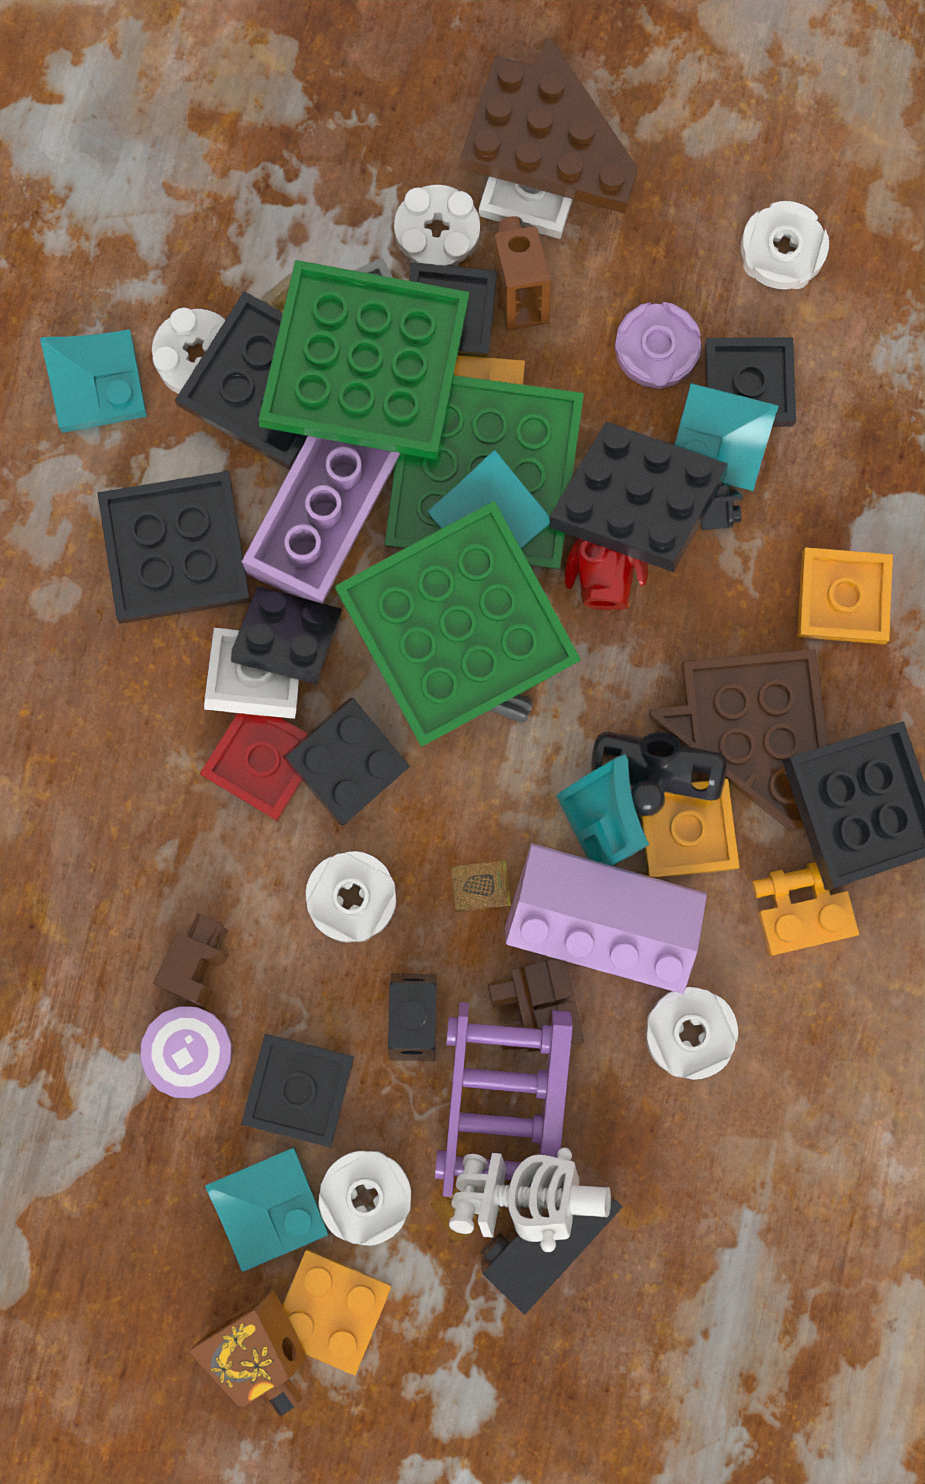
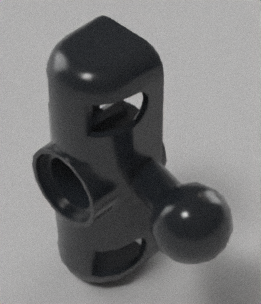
M605 731L596 737L592 750L591 772L602 766L603 755L620 757L625 754L628 758L630 785L634 786L631 789L636 813L641 816H653L663 808L665 804L664 792L710 801L717 800L722 795L726 781L727 760L719 752L681 745L676 737L663 732L650 733L642 738ZM692 771L710 774L709 785L706 789L701 790L693 787L691 784Z

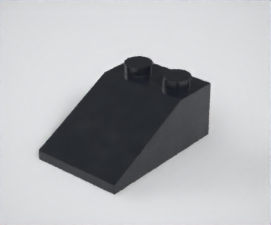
M611 1196V1207L608 1217L573 1215L569 1238L555 1240L556 1247L552 1252L543 1251L540 1246L541 1241L531 1242L521 1238L516 1229H512L506 1237L499 1232L481 1251L483 1255L481 1258L484 1260L481 1263L482 1274L525 1315L623 1206Z

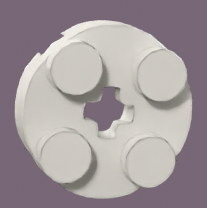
M429 185L409 190L395 215L394 234L396 245L410 259V263L458 267L460 262L464 261L468 256L470 258L479 242L480 219L471 196L466 192L458 191L453 187L445 185ZM434 220H440L449 227V230H443L440 237H432V231L425 227L427 224L433 223Z
M779 201L772 203L770 208L763 209L760 212L757 211L751 216L742 235L740 246L745 272L762 284L772 288L800 289L805 287L809 280L820 271L829 250L826 229L823 231L821 224L817 221L818 216L813 210L797 202ZM782 237L790 238V246L796 248L794 252L789 251L787 254L780 253L778 248L774 247L773 242H780Z
M179 308L171 314L169 319L162 323L153 339L152 358L156 370L167 387L178 394L180 393L202 358L198 357L195 362L188 361L189 354L186 352L187 348L195 344H202V348L206 352L225 322L223 317L209 310Z
M358 851L337 854L323 860L312 872L306 886L308 912L316 927L328 937L345 943L365 942L380 933L392 919L396 908L395 884L387 868L375 857ZM353 885H357L361 888L359 896L364 901L360 907L353 905L350 910L342 907L344 899L339 896V892L342 888L350 890Z
M686 987L684 994L674 991L667 993L656 1002L646 1019L645 1040L651 1057L659 1067L676 1077L695 1080L707 1078L718 1073L729 1062L738 1038V1025L730 1006L716 994L700 988ZM689 1019L693 1026L701 1025L704 1031L698 1036L699 1044L693 1047L689 1041L682 1042L679 1037V1033L684 1031L682 1023Z
M359 1150L344 1155L328 1169L321 1183L319 1209L326 1226L335 1236L353 1244L371 1246L390 1239L402 1228L410 1211L411 1186L406 1173L394 1159L379 1151ZM364 1184L366 1189L374 1187L377 1190L378 1196L373 1199L375 1207L372 1210L368 1211L364 1205L356 1208L352 1200L358 1195L357 1186Z

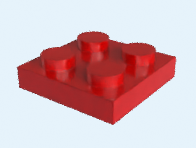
M237 713L201 770L200 775L278 822L303 782L282 756L302 740L307 733L281 717Z

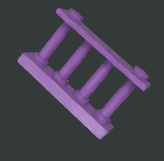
M459 1002L458 1017H449L446 1044L456 1046L447 1150H437L435 1179H444L443 1196L452 1197L454 1175L459 1176L463 1174L465 1168L463 1165L464 1157H456L458 1131L532 1138V1143H539L538 1155L557 1158V1152L561 1149L573 1027L571 1012L552 1010L551 1026L542 1025V1030L468 1023L469 1003ZM466 1042L540 1048V1053L548 1054L547 1070H538L537 1074L464 1068ZM462 1087L536 1093V1098L544 1099L542 1115L534 1114L533 1119L461 1113ZM486 1159L488 1164L483 1174H488L490 1159ZM504 1161L507 1169L505 1180H512L514 1172L522 1162Z

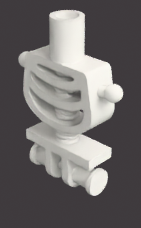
M568 1148L559 1149L557 1158L546 1155H533L526 1158L514 1172L510 1186L504 1185L507 1169L501 1154L492 1153L488 1174H483V1171L487 1168V1160L477 1154H468L463 1159L464 1172L457 1177L456 1187L461 1192L453 1195L452 1206L455 1208L454 1217L450 1219L449 1227L458 1233H471L474 1230L473 1216L474 1214H479L478 1224L483 1237L493 1238L499 1205L501 1207L505 1206L509 1208L515 1229L521 1238L531 1242L541 1241L540 1246L542 1250L552 1252L556 1247L555 1240L569 1238L573 1215L608 1217L611 1207V1193L609 1187L579 1186V1176L575 1163L570 1161L572 1153ZM522 1207H529L532 1219L520 1215ZM542 1208H548L549 1217H542Z

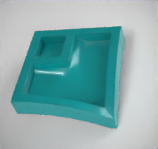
M130 329L94 335L40 338L58 426L62 433L148 417L133 335Z
M690 383L674 445L728 463L727 475L723 483L753 491L778 405Z
M495 450L427 511V514L442 529L495 500L521 549L550 525L549 515Z
M625 754L599 767L556 795L589 860L615 866L649 845L633 803L629 782L628 758Z
M295 1147L205 1185L242 1272L329 1235L328 1228L321 1216L318 1203Z

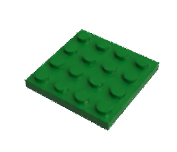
M295 260L259 416V426L437 460L469 301V292Z
M454 375L437 460L401 453L395 463L385 547L405 549L440 530L441 528L427 514V511L460 483L494 450L550 516L573 476L584 393ZM549 525L521 550L529 565L559 570L565 533L552 529Z
M495 500L334 586L421 747L581 661Z

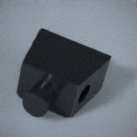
M391 973L388 1031L389 1060L435 1061L437 974Z

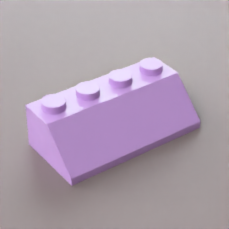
M308 436L242 560L246 574L286 594L323 603L401 453Z
M531 843L505 926L506 944L684 994L698 952L707 894L706 892Z

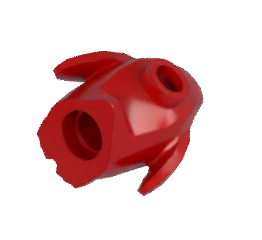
M578 538L567 558L565 585L567 589H572L579 573L582 604L594 610L607 611L612 609H629V595L634 570L636 571L640 586H644L649 573L648 563Z

